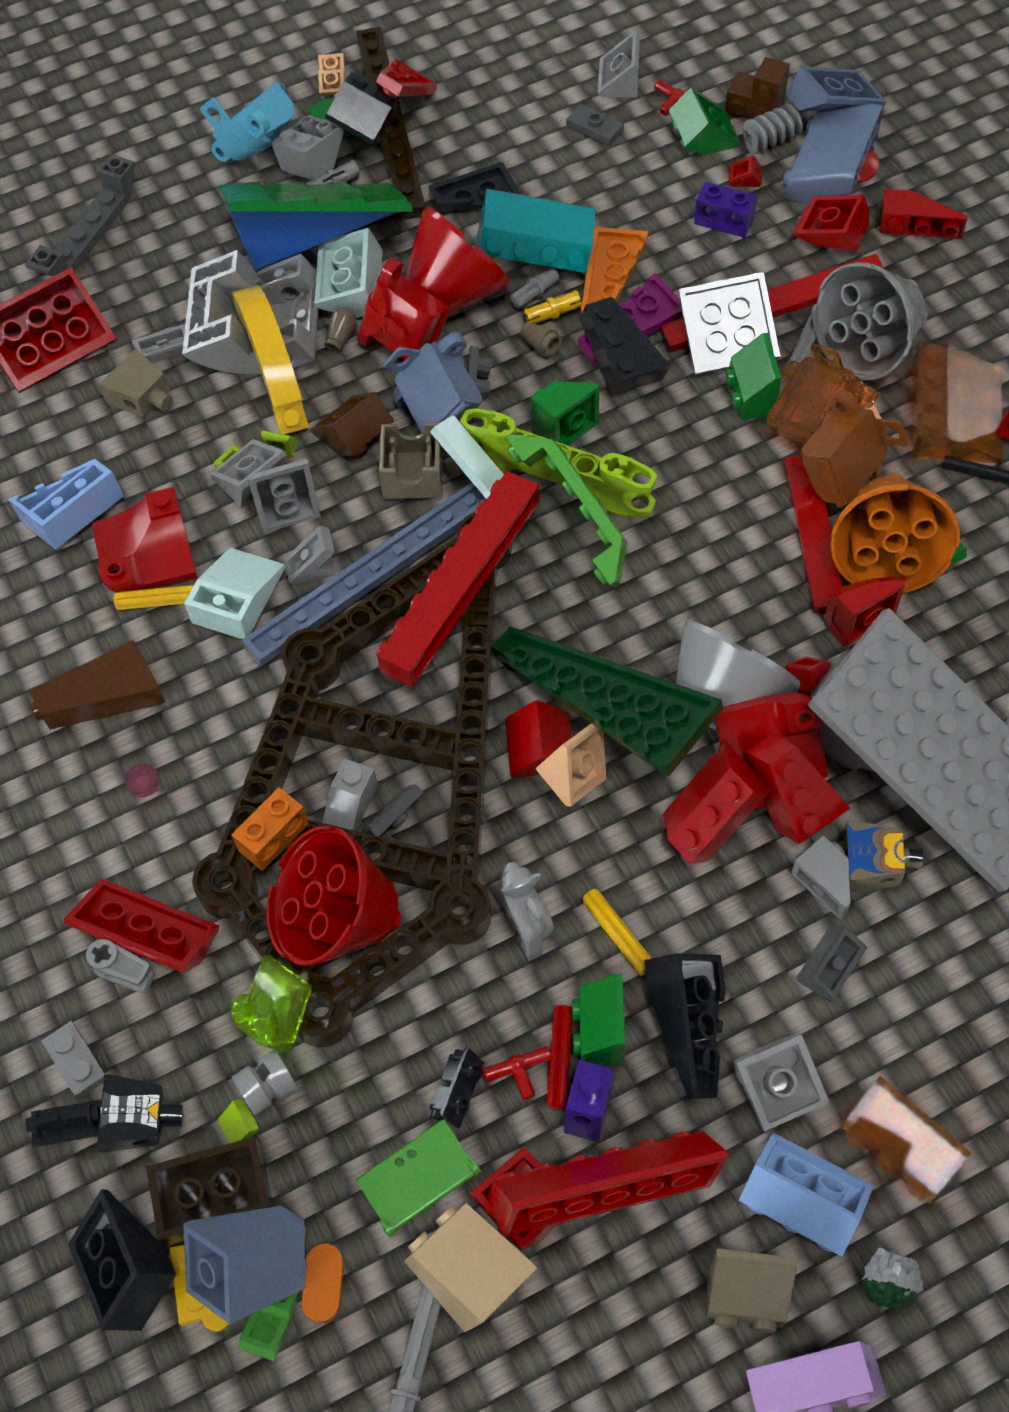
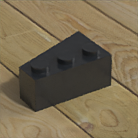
M613 297L585 305L580 322L611 396L664 379L671 365Z

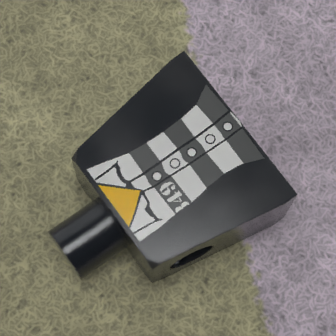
M104 1075L97 1140L99 1152H111L159 1144L160 1126L182 1127L183 1105L162 1104L163 1090L159 1084L114 1075Z

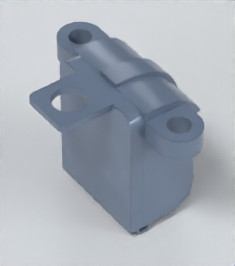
M460 332L450 333L440 342L427 343L420 350L399 347L383 363L385 369L399 371L395 377L397 388L393 391L392 397L399 408L408 406L421 433L424 432V423H441L453 415L460 422L466 410L478 408L482 401L481 393L465 369L464 359L460 355L467 346ZM408 355L405 361L394 363L398 357Z

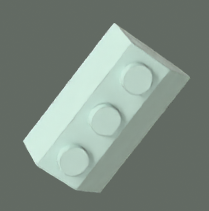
M369 228L347 233L319 244L314 301L317 308L333 313L338 308H343L354 313L357 318L364 316L366 301L374 289L382 268V248Z

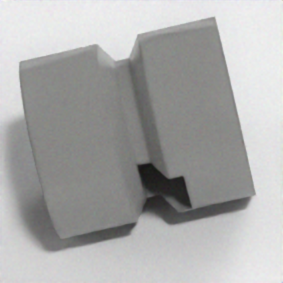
M275 1049L258 1059L257 1067L247 1066L231 1076L254 1116L271 1107L273 1098L276 1097L282 1100L298 1090L293 1078Z

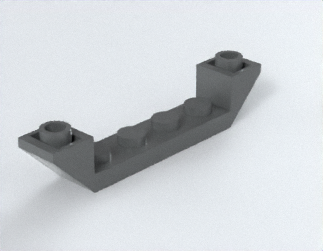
M112 154L98 171L103 186L102 190L55 250L40 245L25 263L26 268L48 276H55L70 267L75 272L128 204L136 166L135 162Z

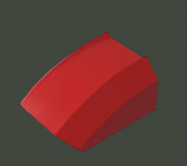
M865 195L813 196L791 235L826 248L858 251L866 229L869 228L870 212Z
M905 577L868 579L844 586L828 594V607L823 615L829 630L844 648L859 640L883 610L890 608L896 614L905 586Z

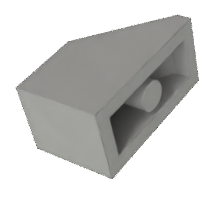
M344 758L330 786L322 823L357 831L378 788L373 768Z
M822 836L795 860L791 875L835 916L842 920L846 917L850 906L849 859L839 844L833 841L830 842L825 836Z

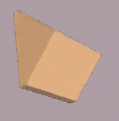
M592 723L562 744L536 768L537 772L564 805L573 806L606 780L604 732Z

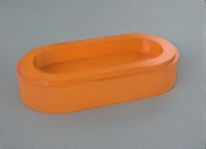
M324 1243L316 1245L307 1254L306 1288L302 1291L303 1312L309 1320L317 1324L328 1323L338 1315L342 1297L344 1260L340 1251L335 1246Z

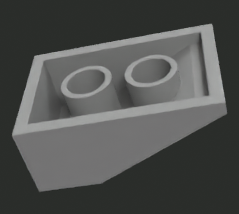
M307 458L247 475L263 533L321 517Z

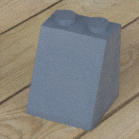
M283 1206L191 1220L183 1223L186 1292L227 1323L237 1322L306 1288V1228L304 1220Z

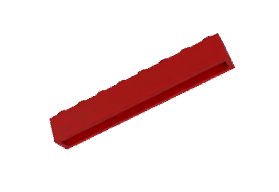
M506 471L500 480L494 482L489 497L485 502H481L477 506L474 518L469 525L465 524L456 544L446 550L442 564L437 570H433L430 573L421 594L417 593L413 597L407 614L397 620L388 641L385 640L380 644L376 656L381 673L412 688L415 686L538 506V484L509 471Z

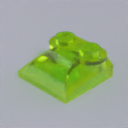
M265 955L252 981L248 994L239 995L233 1003L231 1015L234 1023L261 1046L279 1052L292 1051L312 986L272 956Z

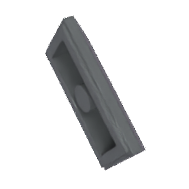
M845 925L830 926L797 975L796 980L829 1002H833L867 949V946Z

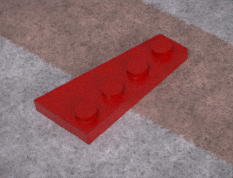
M397 58L391 62V65L389 64L387 68L380 72L376 81L383 86L382 91L393 98H397V96L406 98V96L415 97L419 95L423 97L424 95H434L438 87L437 84Z

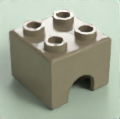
M424 423V432L418 436L403 435L399 432L397 424H381L379 477L383 499L443 497V447L430 433L434 426L439 423Z

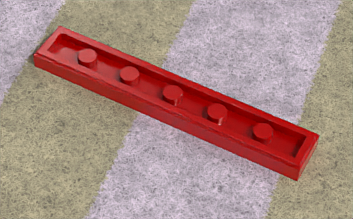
M802 456L786 457L785 467L813 612L823 613L827 611L828 594L842 588L840 573L834 563L831 552L832 533L826 504L815 492L804 467Z

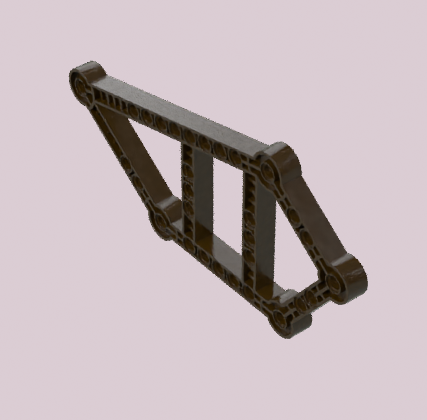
M475 512L466 516L459 523L456 538L321 629L307 627L297 630L287 638L282 646L281 653L286 676L218 851L202 859L194 870L192 884L201 906L208 914L216 918L231 919L288 996L287 1015L296 1035L305 1044L317 1048L330 1047L340 1042L350 1032L354 1021L353 1013L449 943L466 945L476 942L486 934L491 924V902L487 889L479 882L497 570L509 561L512 553V544L464 612L456 730L317 699L319 690L326 689L336 681L340 675L341 663L394 628L397 620L407 614L413 597L417 593L421 594L430 573L433 570H437L442 564L446 550L456 544L461 529L465 524H470ZM474 645H483L480 648L473 647ZM310 658H316L313 661H307ZM473 672H481L479 675H470ZM472 699L480 700V701L477 702V703H469V702H468V701H470V700H472ZM290 711H297L292 715H286ZM350 725H358L354 729H346ZM470 727L478 728V730L474 732L466 731V729ZM380 732H388L385 736H376ZM302 736L453 771L448 853L309 819V824L280 853L284 855L290 845L306 831L319 826H332L348 832L367 855L374 852L380 853L381 856L372 861L388 880L433 891L430 895V905L427 910L332 978L326 976L316 977L309 966L297 965L289 959L283 964H274L275 960L281 955L275 949L270 935L263 939L255 938L260 931L268 930L267 911L257 899L258 884L252 870L254 864L238 852L231 835L278 787L283 789ZM280 738H287L281 743H275ZM411 739L419 740L417 743L414 744L407 743V741ZM471 755L477 757L473 761L464 760L465 757ZM268 766H276L273 770L264 771ZM469 784L475 786L474 789L468 791L461 789ZM258 794H265L261 799H253ZM464 814H471L474 816L472 819L467 821L459 819ZM463 844L472 846L468 851H459L457 849ZM232 881L229 887L219 889L223 882ZM458 906H465L469 909L466 913L459 915L452 912ZM409 945L414 948L407 955L397 953L403 946ZM375 966H384L386 968L380 975L374 976L369 973ZM325 1006L329 1008L328 1012L322 1017L312 1016L313 1012L319 1007Z

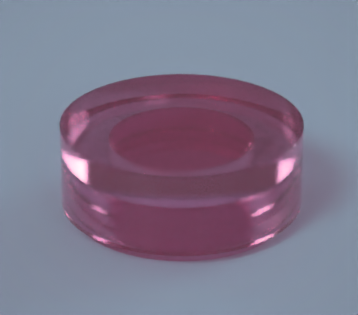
M137 764L127 771L125 784L132 795L147 797L157 790L159 776L151 765Z

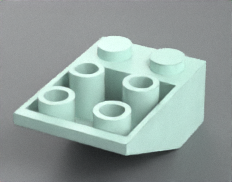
M229 548L197 579L184 605L191 623L236 638H245L252 633L286 568L285 564Z

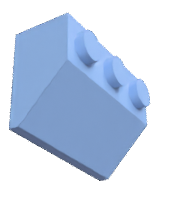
M772 1133L752 1170L739 1201L748 1205L755 1213L766 1215L781 1223L788 1231L799 1233L816 1242L823 1250L843 1256L861 1220L874 1185Z

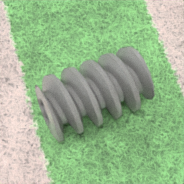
M788 103L782 105L781 108L778 107L772 111L765 112L763 115H758L754 119L746 120L743 125V138L746 148L754 155L757 154L758 148L764 151L767 149V145L773 147L777 142L783 143L786 138L792 139L795 133L800 135L803 129L801 115L793 105Z

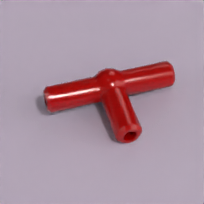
M657 80L654 85L655 90L669 97L659 109L663 116H667L670 113L669 109L685 93L682 89L674 88L662 80Z
M545 1046L523 1055H512L504 1062L484 1068L482 1070L485 1082H490L513 1073L522 1099L528 1100L535 1096V1091L526 1068L550 1060L551 1051L549 1047Z

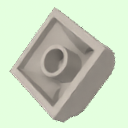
M802 1034L780 1038L745 1053L733 1061L736 1077L743 1085L764 1132L830 1103Z

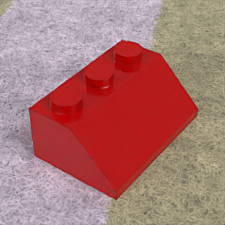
M724 742L664 811L663 817L667 838L689 864L709 861L770 793L771 789L727 742Z

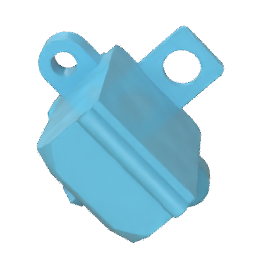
M278 82L255 98L231 119L215 98H211L200 107V111L216 130L212 134L216 141L212 144L211 149L214 156L222 162H226L230 158L237 161L246 160L272 146L271 142L280 136V130L288 125L295 113L293 102L285 93V86ZM210 107L217 110L220 115V121L212 117L209 111Z

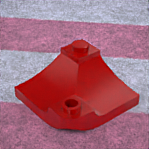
M174 487L145 494V499L133 507L111 517L91 522L99 558L100 577L107 589L114 592L154 589L198 579L180 503ZM119 570L117 573L111 574L113 571Z
M796 692L764 696L724 706L723 710L716 717L715 723L720 746L727 742L750 767L751 764L746 751L769 735L774 734L796 746L824 778L828 777L821 734L822 720L807 706L813 699L812 697ZM808 713L805 718H799L801 714ZM764 799L755 809L766 807Z

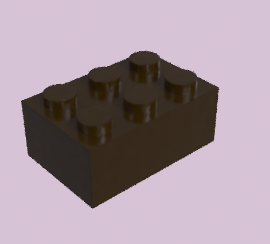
M256 1137L146 1166L157 1237L167 1249L184 1245L183 1223L188 1221L274 1207L263 1149Z

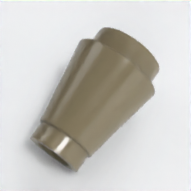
M338 308L335 313L331 314L324 343L328 350L336 353L340 352L357 327V317L354 313L347 309Z
M527 322L520 330V336L542 356H554L562 345V338L554 329Z

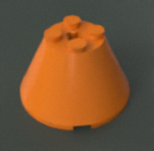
M897 473L876 478L859 489L857 495L837 518L831 534L832 557L837 569L846 580L853 584L873 578L905 577V586L902 593L920 589L940 577L951 565V559L956 548H959L960 543L959 524L950 505L936 493L903 479Z

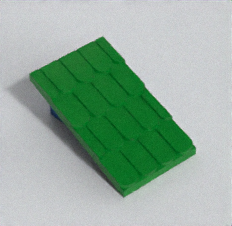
M258 181L218 185L255 271L396 212H413L406 196H403L390 183L350 186L347 182L316 185L293 182L261 185V182Z

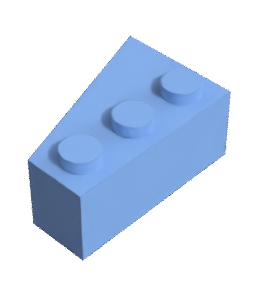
M96 459L61 474V480L46 487L43 483L35 486L36 491L19 499L16 495L8 499L20 521L55 550L124 496L113 472Z

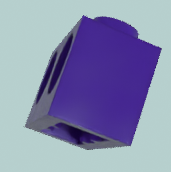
M705 182L696 199L694 224L746 238L755 218L757 195Z

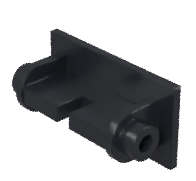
M465 1047L464 1051L455 1049L454 1054L449 1055L441 1079L444 1082L451 1083L450 1087L438 1085L429 1107L432 1111L430 1114L431 1118L437 1121L445 1118L459 1129L464 1116L468 1113L470 1100L475 1086L481 1078L484 1061L469 1048Z
M102 1099L31 1111V1117L26 1118L25 1125L27 1132H32V1147L98 1137Z

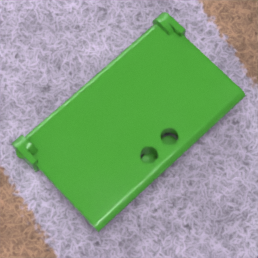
M442 1119L355 1179V1181L380 1218L384 1233L391 1237L396 1234L395 1231L470 1178L473 1176L477 1177L482 1172L480 1166L476 1164L472 1156H468L446 1121Z

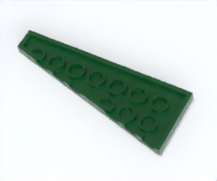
M511 626L492 645L496 657L667 776L672 774L723 710L722 700Z

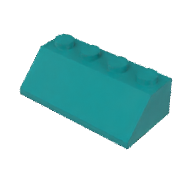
M486 189L475 241L476 248L479 246L488 256L586 273L593 246L595 208Z

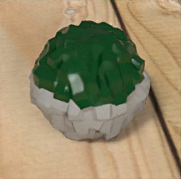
M878 1248L871 1261L864 1266L863 1288L870 1300L876 1302L878 1307L884 1306L898 1311L900 1308L908 1306L910 1301L917 1299L919 1293L924 1289L921 1271L919 1270L917 1260Z

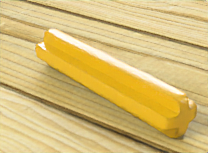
M194 585L114 593V605L117 610L184 604Z
M592 889L583 896L584 905L637 973L641 976L646 975L644 960L651 959V956L599 890Z

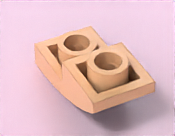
M343 53L318 55L320 96L337 95L345 80Z

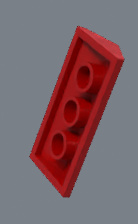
M102 878L64 918V924L100 939L110 940L124 949L182 973L201 964L219 931V925Z

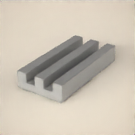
M185 324L132 340L134 349L139 351L151 363L183 353Z

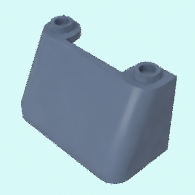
M870 103L818 111L815 117L810 116L806 132H808L792 170H787L783 179L782 186L786 187L785 199L808 205L813 196L852 195V191L856 189L858 176L869 149L874 150L876 146L884 106Z

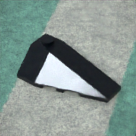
M675 953L644 960L648 996L688 1099L716 1098L720 1066V1054L715 1049L717 1033H722L723 1021L718 1019L719 1002L725 1001L726 990L721 955Z

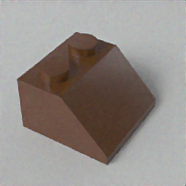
M376 392L351 396L313 426L310 431L340 457L350 455L356 457L367 449L366 444L370 440L380 438L381 424H391L394 422V419Z

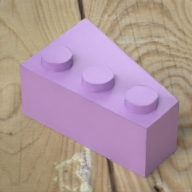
M861 1341L746 1370L756 1412H833V1407L848 1405L849 1409L871 1404V1399L887 1396L874 1349Z

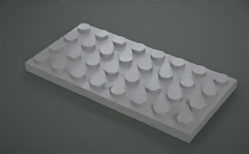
M887 608L878 615L807 706L998 892L1006 891L1009 887V727L890 608Z

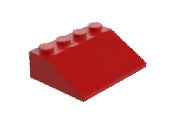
M72 267L0 304V368L18 393L117 340Z

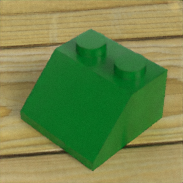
M690 88L669 109L673 118L672 125L680 133L682 145L690 152L694 150L704 156L737 148L741 144L724 108L693 88Z
M767 332L760 334L731 356L730 369L725 371L727 386L733 389L734 410H739L741 420L776 415L781 375Z
M553 381L545 388L537 390L531 397L533 434L568 446L599 424L600 386L589 382Z
M614 974L580 986L579 999H572L573 1020H580V1033H573L574 1055H581V1061L601 1066H624L623 974Z

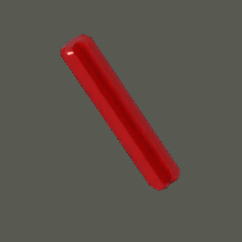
M557 1005L554 1008L547 1105L552 1110H565L567 1106L573 1028V1008L568 1005Z

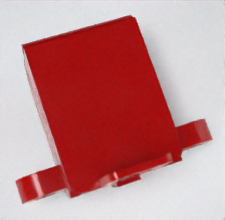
M393 257L383 266L374 289L368 296L357 342L368 348L376 339L392 352L399 347L420 350L427 343L438 342L450 312V306L401 276L403 263ZM402 355L400 358L406 360L408 355Z

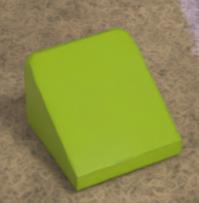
M266 431L261 432L263 443L284 450L287 457L294 456L298 439L288 435Z

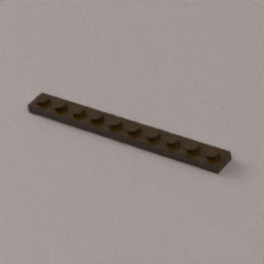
M381 27L357 30L356 37L365 75L371 83L383 87L376 81L380 72L387 68L390 63ZM398 99L389 123L380 134L392 186L397 188V191H400L403 196H406L413 209V212H399V217L403 218L420 215L426 207Z

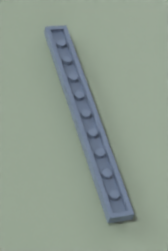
M471 482L241 640L243 647L262 667L282 653L283 644L294 632L307 627L318 628L455 533L459 523L466 516L474 513L477 506L481 502H485L486 498Z

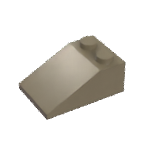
M717 1248L709 1270L706 1318L715 1319V1325L727 1328L738 1327V1322L753 1324V1330L766 1333H775L777 1327L783 1328L787 1322L797 1269V1258Z

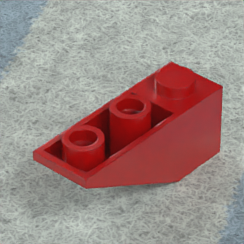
M884 189L880 208L879 233L962 239L968 216L914 191Z

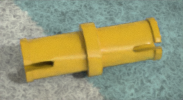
M574 290L557 298L549 297L546 298L544 303L524 309V315H527L525 316L526 322L537 324L550 318L555 320L563 313L581 308L582 303L578 302L581 300L578 292Z

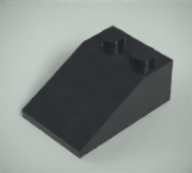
M101 1189L68 1243V1246L101 1330L141 1331L171 1285L176 1273L164 1246L109 1190Z

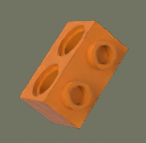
M278 787L231 835L238 852L263 871L298 836L309 822L304 807Z

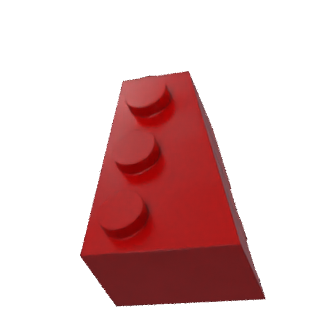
M771 734L746 751L752 770L771 789L770 793L764 798L775 830L795 843H802L851 809L793 744Z

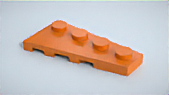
M594 227L593 246L587 268L581 315L586 304L613 297L618 302L648 240V231Z

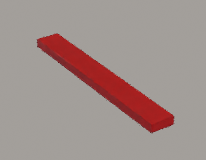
M877 253L768 289L773 318L817 304L821 292L819 289L820 285L831 272L841 266L855 262H865L884 269ZM683 318L661 325V330L670 352L689 346Z

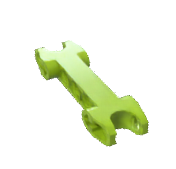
M476 408L468 409L464 412L460 423L477 443L482 444L484 452L502 473L517 469L562 485L561 482L565 480L564 476L559 470L554 473L544 459L548 454L529 467L523 461L517 463L508 451L511 444L506 437L510 434L538 438L545 437L516 428L515 421L511 417L496 411ZM472 418H480L484 421V425L476 427L469 425L468 421ZM556 442L595 497L599 498V502L604 509L636 518L650 517L656 506V500L650 493L658 477L650 467L621 454L609 453L600 457ZM637 475H645L650 480L646 484H639L634 482L633 478ZM636 498L646 501L648 506L638 509L631 502Z

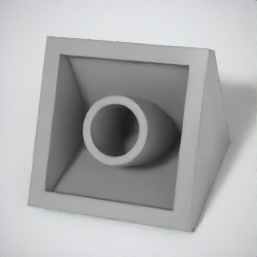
M637 29L600 58L599 96L637 98L640 32Z
M252 439L212 471L210 476L241 508L253 498L247 475L285 465L286 454L284 450Z

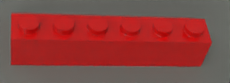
M682 1131L674 1134L668 1140L657 1142L656 1139H648L640 1142L634 1148L625 1150L622 1147H614L596 1157L588 1158L587 1155H579L568 1160L566 1164L558 1166L546 1163L524 1174L518 1175L517 1172L504 1173L493 1181L488 1197L499 1233L506 1238L711 1187L729 1156L727 1151L704 1131L693 1134L690 1131Z

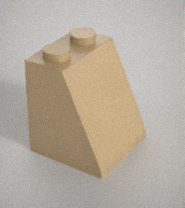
M467 1203L457 1211L453 1206H450L435 1221L440 1227L429 1236L424 1231L408 1246L412 1253L404 1260L464 1332L482 1324L537 1269L524 1254Z

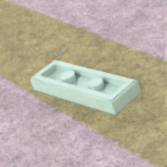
M453 415L434 426L430 433L487 499L494 482L500 480L504 474Z

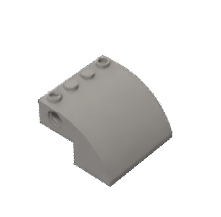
M238 250L193 267L191 269L182 354L197 364L215 370L247 375L262 374L247 332L242 322L238 319L231 295L233 291L259 285L271 306L292 367L314 361L318 308L314 304L317 271L302 254L255 271L254 267Z

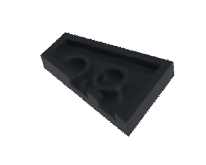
M503 162L428 186L429 195L439 212L480 209L483 207L486 189L521 195Z

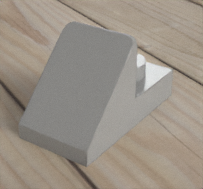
M319 525L284 559L289 584L296 585L335 575L332 555L335 551L329 528Z

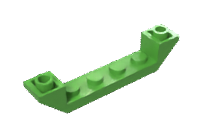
M515 434L507 436L506 439L511 444L508 451L517 463L523 461L531 467L548 454L544 458L554 473L559 470L564 476L565 480L561 483L570 496L577 495L583 504L579 506V509L588 521L594 519L600 527L596 531L600 539L606 546L610 543L612 544L611 547L593 559L597 566L593 570L603 585L609 583L614 588L619 586L627 540L563 450L552 439Z

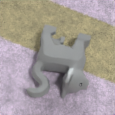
M510 862L505 865L501 878L502 889L500 891L505 898L503 908L508 918H512L522 940L521 948L528 961L542 956V941L551 936L554 926L549 912L534 889L536 883L541 878L540 872L532 874L528 868L522 867L516 862Z

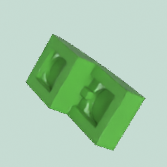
M301 1291L251 1314L238 1340V1349L274 1361L291 1322Z

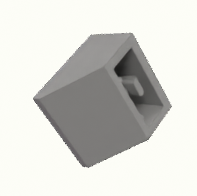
M311 115L300 118L296 125L281 132L280 136L271 142L281 170L316 181L327 173L329 168L334 167L344 129L329 120Z

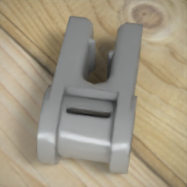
M106 939L96 940L87 949L86 960L93 968L95 974L101 979L139 993H145L150 987L155 973L150 969L149 963Z

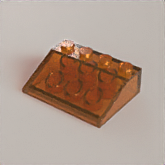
M918 342L912 365L911 457L944 460L945 455L971 462L1002 464L1003 440L1001 436L995 435V430L1002 420L1001 367L948 344Z

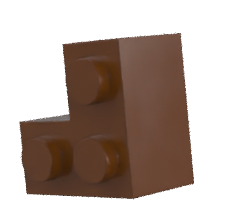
M765 57L755 76L738 71L727 90L725 112L747 119H754L765 112L772 111L778 107L781 108L785 104L790 63Z

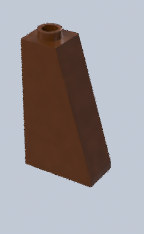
M134 640L29 690L34 700L29 706L36 720L44 719L49 730L165 703L161 690Z

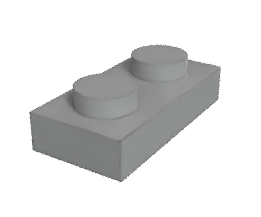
M72 1021L41 1040L78 1100L103 1084L104 1075L106 1074Z

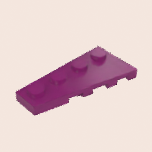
M656 273L648 278V283L642 288L640 286L637 287L623 304L619 303L621 308L646 337L660 330L661 325L683 317L679 298ZM584 333L578 338V347L593 364H596V358Z

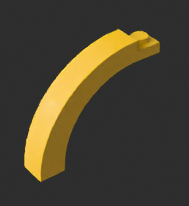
M259 285L231 292L238 319L242 322L257 358L279 433L284 435L309 428L294 370L265 293Z

